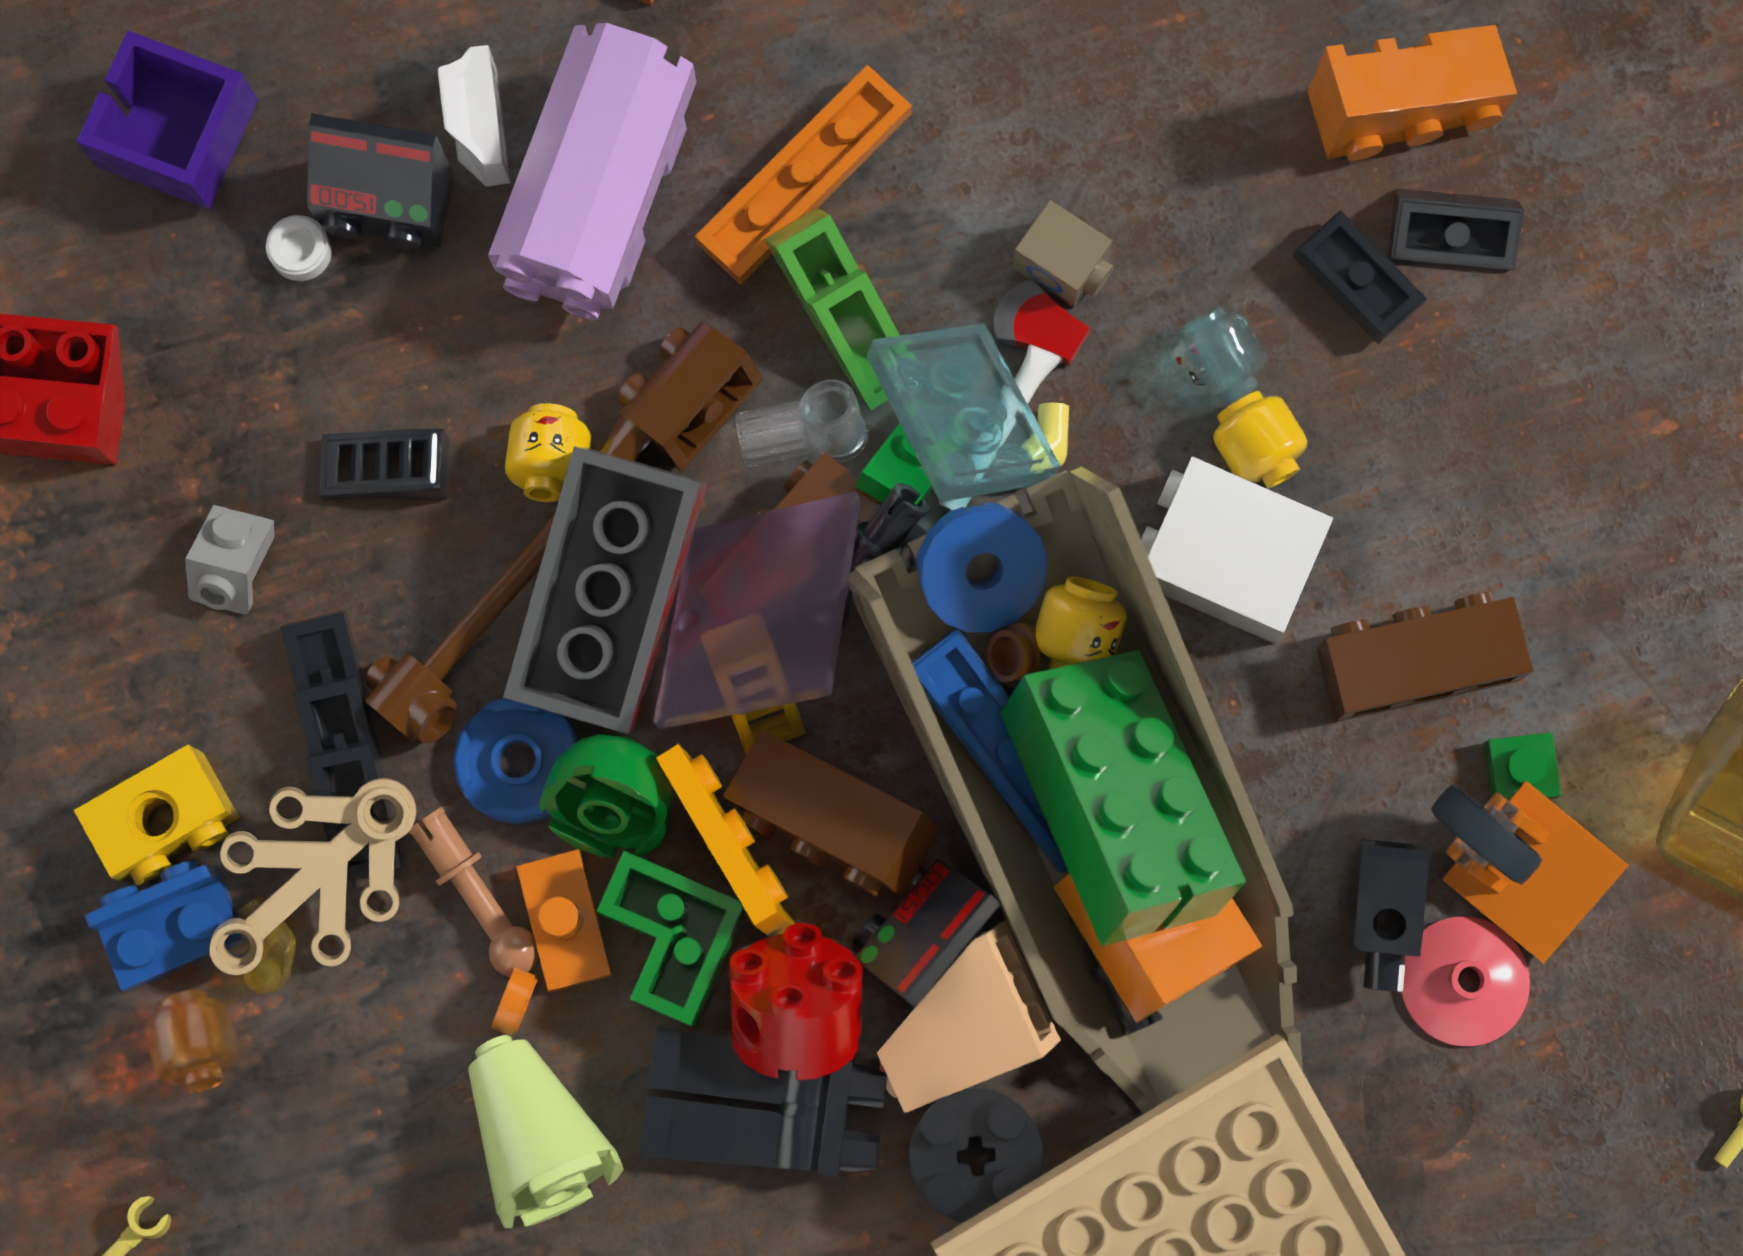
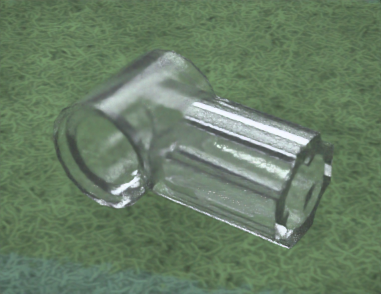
M824 380L814 384L806 390L801 400L739 412L735 416L742 457L747 468L816 453L821 457L824 452L837 462H844L862 452L867 443L868 432L853 388L846 382L839 380Z

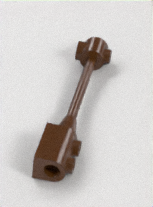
M703 321L691 333L683 327H678L665 337L660 347V357L665 362L650 379L638 373L631 376L623 384L618 395V401L624 408L618 414L619 420L600 452L649 465L661 456L682 472L764 380L747 351ZM554 516L422 664L406 652L399 661L395 660L392 656L382 657L369 669L365 683L372 691L364 701L412 742L416 737L423 743L435 742L443 737L455 723L459 712L458 704L451 699L455 693L441 680L539 571Z

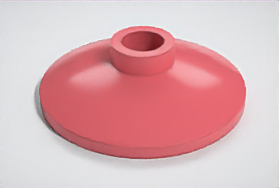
M1459 916L1440 920L1423 930L1421 956H1406L1403 991L1400 993L1404 1006L1412 1020L1429 1036L1454 1046H1478L1500 1038L1517 1023L1528 1001L1530 978L1528 966L1520 948L1505 931L1483 919ZM1464 968H1471L1479 975L1480 984L1473 993L1463 990L1459 985L1458 976Z

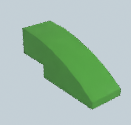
M815 208L764 239L804 310L867 409L870 411L923 379L865 271L857 266L830 214Z

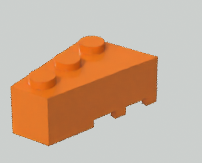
M1496 25L1429 33L1424 37L1425 44L1404 49H1398L1395 38L1380 39L1373 44L1375 52L1350 56L1346 55L1343 44L1326 46L1307 93L1327 159L1346 155L1349 161H1359L1380 153L1385 145L1406 140L1408 146H1418L1438 139L1443 135L1444 130L1465 125L1467 131H1478L1499 123L1516 97L1517 91Z

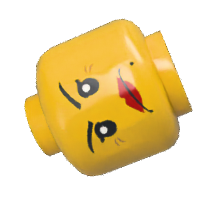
M551 403L533 405L528 409V412L521 414L511 423L505 473L513 484L524 489L526 497L534 501H558L574 446L590 448L591 434L582 421L577 419V414L568 407Z
M1070 576L1066 579L1065 585H1056L1047 590L1035 628L1037 645L1040 651L1050 658L1048 664L1050 669L1117 654L1127 620V613L1124 606L1116 600L1117 591L1114 588L1095 580Z

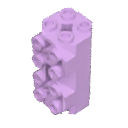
M609 23L595 24L592 35L587 34L585 25L574 26L488 254L494 270L506 277L503 288L507 292L529 301H538L540 295L563 302L562 308L565 311L586 320H597L601 309L614 308L619 291L629 286L645 243L643 226L661 177L671 173L687 129L684 115L696 85L694 65L680 56L677 66H674L664 59L667 46L657 39Z

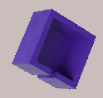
M127 30L106 75L105 82L121 104L131 110L126 117L110 95L99 91L76 142L96 167L210 209L258 99L242 73Z

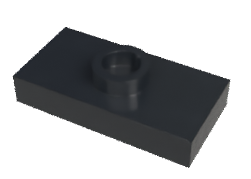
M1341 210L1301 244L1292 256L1378 345L1414 314L1427 300L1422 292Z

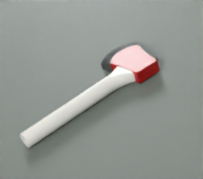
M1033 280L1022 282L1009 290L999 301L994 315L996 342L1027 349V353L1018 374L938 504L939 508L946 513L963 506L966 508L1040 383L1060 363L1070 367L1090 333L1088 325L1060 307Z

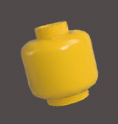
M1255 391L1232 403L1217 415V419L1221 424L1215 430L1213 440L1234 475L1252 483L1262 480L1267 489H1270L1286 481L1300 470L1295 460L1307 448V439L1281 397H1263L1260 391Z

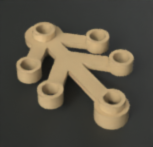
M379 778L371 780L362 785L354 797L306 796L302 790L296 787L281 788L272 796L269 813L273 822L279 827L293 829L302 825L304 821L348 824L330 842L258 840L253 834L245 831L231 833L225 838L222 843L220 858L224 867L233 873H247L255 867L300 869L246 919H229L215 929L210 942V956L219 970L231 975H241L253 970L259 964L263 955V939L319 888V928L312 937V954L320 964L331 967L343 963L351 951V938L345 929L347 863L368 843L369 883L364 886L360 894L361 911L368 919L375 922L387 921L396 914L399 908V894L393 885L395 841L405 836L412 828L416 817V805L411 792L403 784L393 779ZM284 797H294L301 802L302 812L295 818H284L277 811L276 806L278 802ZM379 799L390 800L396 807L395 814L386 821L376 820L370 813L372 804ZM235 842H246L252 847L254 855L248 862L236 863L229 857L228 848ZM384 890L390 894L392 903L386 910L375 911L368 906L367 898L373 891ZM233 933H241L249 939L250 947L244 953L234 954L226 948L225 939ZM331 934L339 936L344 942L342 951L336 955L324 954L318 946L324 936Z

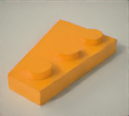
M677 744L656 757L753 924L769 937L783 934L788 926L795 924L782 903L788 896L770 866L766 864L760 868L750 852L748 846L755 841L738 812L732 809L726 813L714 794L715 791L722 788V785L704 755L700 754L692 759Z

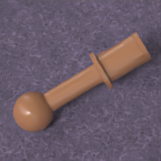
M438 808L414 824L408 833L412 834L440 876V878L435 880L438 886L450 879L491 939L489 959L495 970L506 977H511L514 967L530 973L540 959L533 933L524 927L511 924L472 866L482 856L479 852L474 855L471 853L444 813L446 812L444 808Z

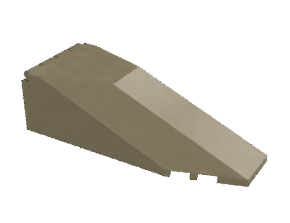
M1079 467L1070 471V474L1065 470L1026 488L1025 493L1032 508L1031 512L1023 513L1014 494L996 502L1018 512L1040 535L1048 558L1046 583L1035 605L1016 623H1028L1036 627L1047 590L1056 585H1065L1066 579L1070 576L1095 580L1117 591L1116 600L1124 606L1127 620L1116 655L1136 650L1140 651L1246 880V883L1232 898L1262 944L1261 948L1236 965L1159 1009L1158 1011L1164 1019L1126 1037L1102 983L1095 985L1090 975V972L1095 970L1074 924L1069 919L1071 915L1053 886L1069 874V871L1066 870L1061 874L1055 870L929 703L911 663L913 659L955 628L945 624L923 599L919 587L917 556L926 535L907 543L916 564L906 569L897 549H893L854 567L855 571L846 574V580L853 593L851 596L988 886L994 898L1001 903L999 909L1048 1012L1059 1026H1062L1088 1053L1096 1065L1125 1092L1143 1114L1276 1034L1285 1039L1303 1072L1300 1031L1294 1026L1292 983H1297V968L1290 960L1288 917L1293 916V905L1120 488L1089 470ZM981 553L970 560L966 568L967 580L980 582L989 578L997 565L996 555ZM1003 628L994 632H965L959 629L988 668L986 660L988 643L991 637ZM1047 657L1046 667L1044 671L1050 670V668L1048 667L1050 660L1049 657ZM997 680L1008 696L1011 697L1016 688Z

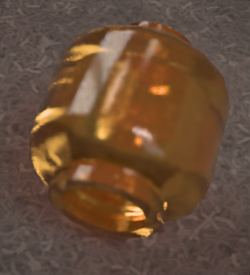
M202 990L182 991L164 998L157 1004V1012L149 1018L145 1026V1035L154 1070L158 1078L166 1084L183 1086L184 1091L187 1093H199L217 1087L224 1080L222 1074L232 1068L240 1056V1049L230 1012L225 1002L208 997L207 993Z

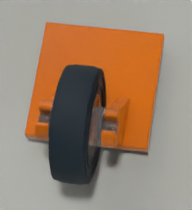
M1526 780L1509 800L1496 792L1484 807L1459 787L1451 785L1439 796L1431 808V811L1434 813L1433 815L1457 836L1456 840L1445 851L1456 862L1442 877V880L1543 964L1629 866Z

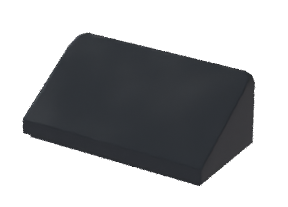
M1395 189L1390 259L1514 270L1524 208L1515 199Z

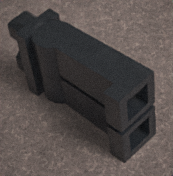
M656 1026L648 1087L779 1104L778 1112L647 1095L639 1157L818 1171V1175L839 1177L840 1170L849 1172L876 1170L880 1135L847 1131L846 1123L849 1104L884 1109L887 1074L865 1065L854 1064L853 1058L838 1071L816 1079L796 1080V1070L786 1071L778 1069V1079L762 1075L745 1065L732 1048V1040Z

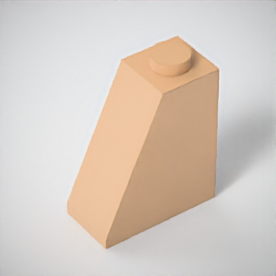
M1005 920L992 925L971 942L877 1052L881 1061L880 1071L887 1074L886 1089L890 1095L898 1098L904 1113L1043 1058L1060 1041Z

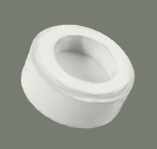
M303 215L286 217L277 222L267 236V256L275 269L285 278L294 281L313 279L320 275L330 262L332 255L330 239L322 229L323 227L314 219Z

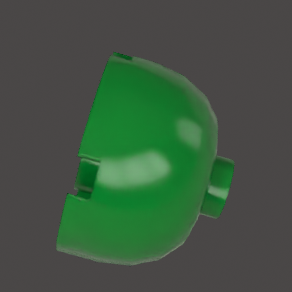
M597 735L582 738L558 756L546 781L539 807L541 813L546 808L547 812L552 816L549 828L557 837L576 849L600 857L614 858L617 848L629 849L636 847L635 856L648 854L660 846L671 817L674 797L671 783L656 759L658 756L639 742L625 736Z

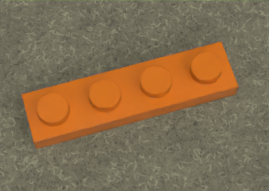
M866 65L695 235L696 244L741 285L772 254L764 239L818 208L912 114V105L872 68Z

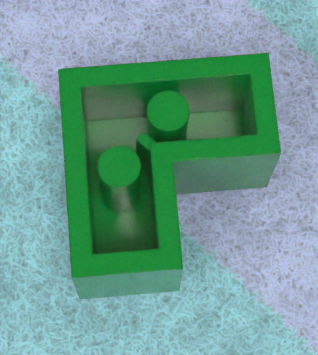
M623 851L597 912L604 918L656 940L630 999L696 1029L747 912L739 900Z

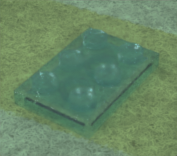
M985 323L872 340L867 358L940 502L1029 487L1058 473L1061 465Z

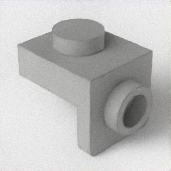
M213 505L185 558L189 599L202 603L212 609H225L244 615L248 614L253 605L252 581L275 538L274 520Z

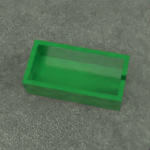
M1131 651L1024 675L1001 710L1000 715L1101 947L1154 933L1161 923L1165 929L1216 916L1246 883V880L1140 651Z

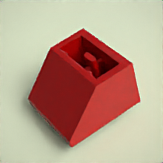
M0 313V454L116 465L125 410L118 327L114 324Z

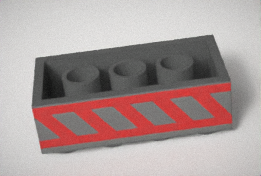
M574 446L503 698L625 734H629L638 728L707 487L706 482L590 448Z

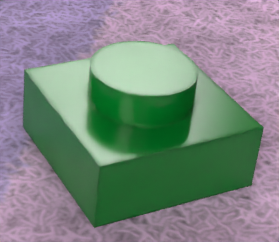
M1552 732L1488 739L1484 742L1491 796L1498 792L1509 800L1525 780L1549 800L1562 796Z

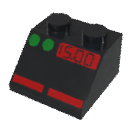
M311 113L308 124L307 206L316 221L323 226L322 229L330 235L344 239H358L360 233L383 236V240L386 243L407 250H418L421 247V243L440 246L455 176L435 134Z
M939 858L936 859L928 870L920 865L901 898L902 901L890 916L885 919L879 913H876L852 942L861 949L855 958L862 965V970L911 1011L916 1008L996 914L1001 904L991 894Z

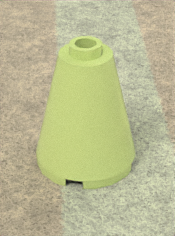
M502 1035L485 1042L476 1049L475 1055L477 1058L468 1067L496 1213L499 1215L505 1228H512L514 1217L519 1215L525 1227L559 1216L591 1199L593 1195L588 1185L604 1175L608 1186L619 1177L624 1168L618 1152L527 1040L513 1041L511 1036Z

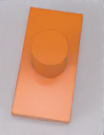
M577 849L516 866L548 992L552 993L613 976L581 851Z

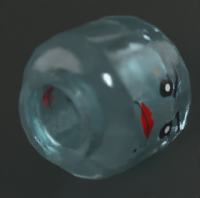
M1217 306L1177 330L1181 340L1174 347V358L1192 389L1200 398L1211 399L1222 395L1226 404H1229L1247 395L1259 386L1254 375L1266 364L1267 354L1242 313L1237 311L1224 313L1221 306Z

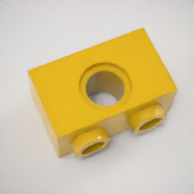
M189 744L74 810L110 878L125 883L134 880L136 885L147 883L159 877L161 872L171 867L168 859L191 847L193 852H198L218 843L228 835L225 826L240 818L204 753ZM170 804L174 813L171 827L162 835L152 836L148 828V818L151 812L159 805Z

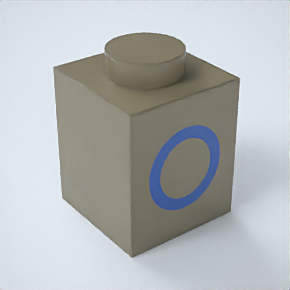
M1050 200L1016 247L1012 269L1029 280H1033L1038 286L1074 309L1084 293L1094 298L1110 276L1114 266L1107 262L1113 240Z

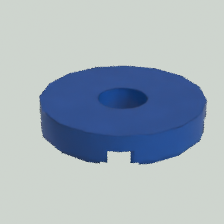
M980 503L982 506H972L967 509L963 506L948 512L929 529L918 551V581L921 586L920 590L923 599L945 624L965 632H994L1011 623H1016L1035 605L1046 583L1048 558L1040 535L1018 512L998 503ZM981 553L996 555L997 565L989 578L980 582L967 580L966 568L970 560Z
M506 698L492 701L480 709V712L473 716L469 723L465 724L457 736L453 756L457 785L475 809L494 821L524 825L545 820L551 815L547 812L546 808L541 813L539 802L549 773L558 756L579 741L578 736L566 718L561 714ZM518 743L526 744L533 748L535 753L533 769L527 775L520 778L506 776L502 771L500 763L502 754L511 745Z

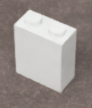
M1191 457L1184 474L1172 469L1158 500V505L1168 509L1159 531L1147 526L1141 539L1162 592L1171 599L1276 644L1287 627L1333 517L1195 457Z

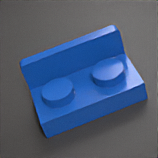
M197 860L177 864L159 874L162 883L138 892L136 886H128L113 891L99 899L100 909L85 915L88 927L99 932L121 991L129 992L211 957L210 942L215 929L224 921L239 918L219 869L209 865L199 866ZM233 933L225 939V946L227 949H230L248 940L244 934Z

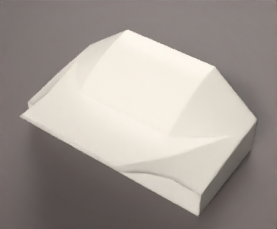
M488 45L470 47L461 59L438 68L444 129L456 141L458 161L485 186L510 183L497 68Z

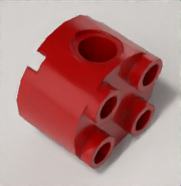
M796 923L788 926L783 934L756 941L748 948L741 949L732 955L730 959L732 1048L745 1065L762 1075L778 1079V1069L786 1071L796 1070V1080H811L838 1071L854 1058L859 1047V1036H861L862 965L856 960L849 949L829 938L822 937L821 930L815 925Z

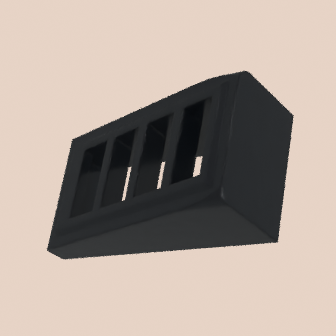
M402 429L322 434L319 496L331 499L447 500L449 438L444 429ZM340 451H352L350 481L338 482ZM365 451H375L374 480H363ZM389 451H399L398 478L388 479ZM413 451H423L422 477L412 478Z

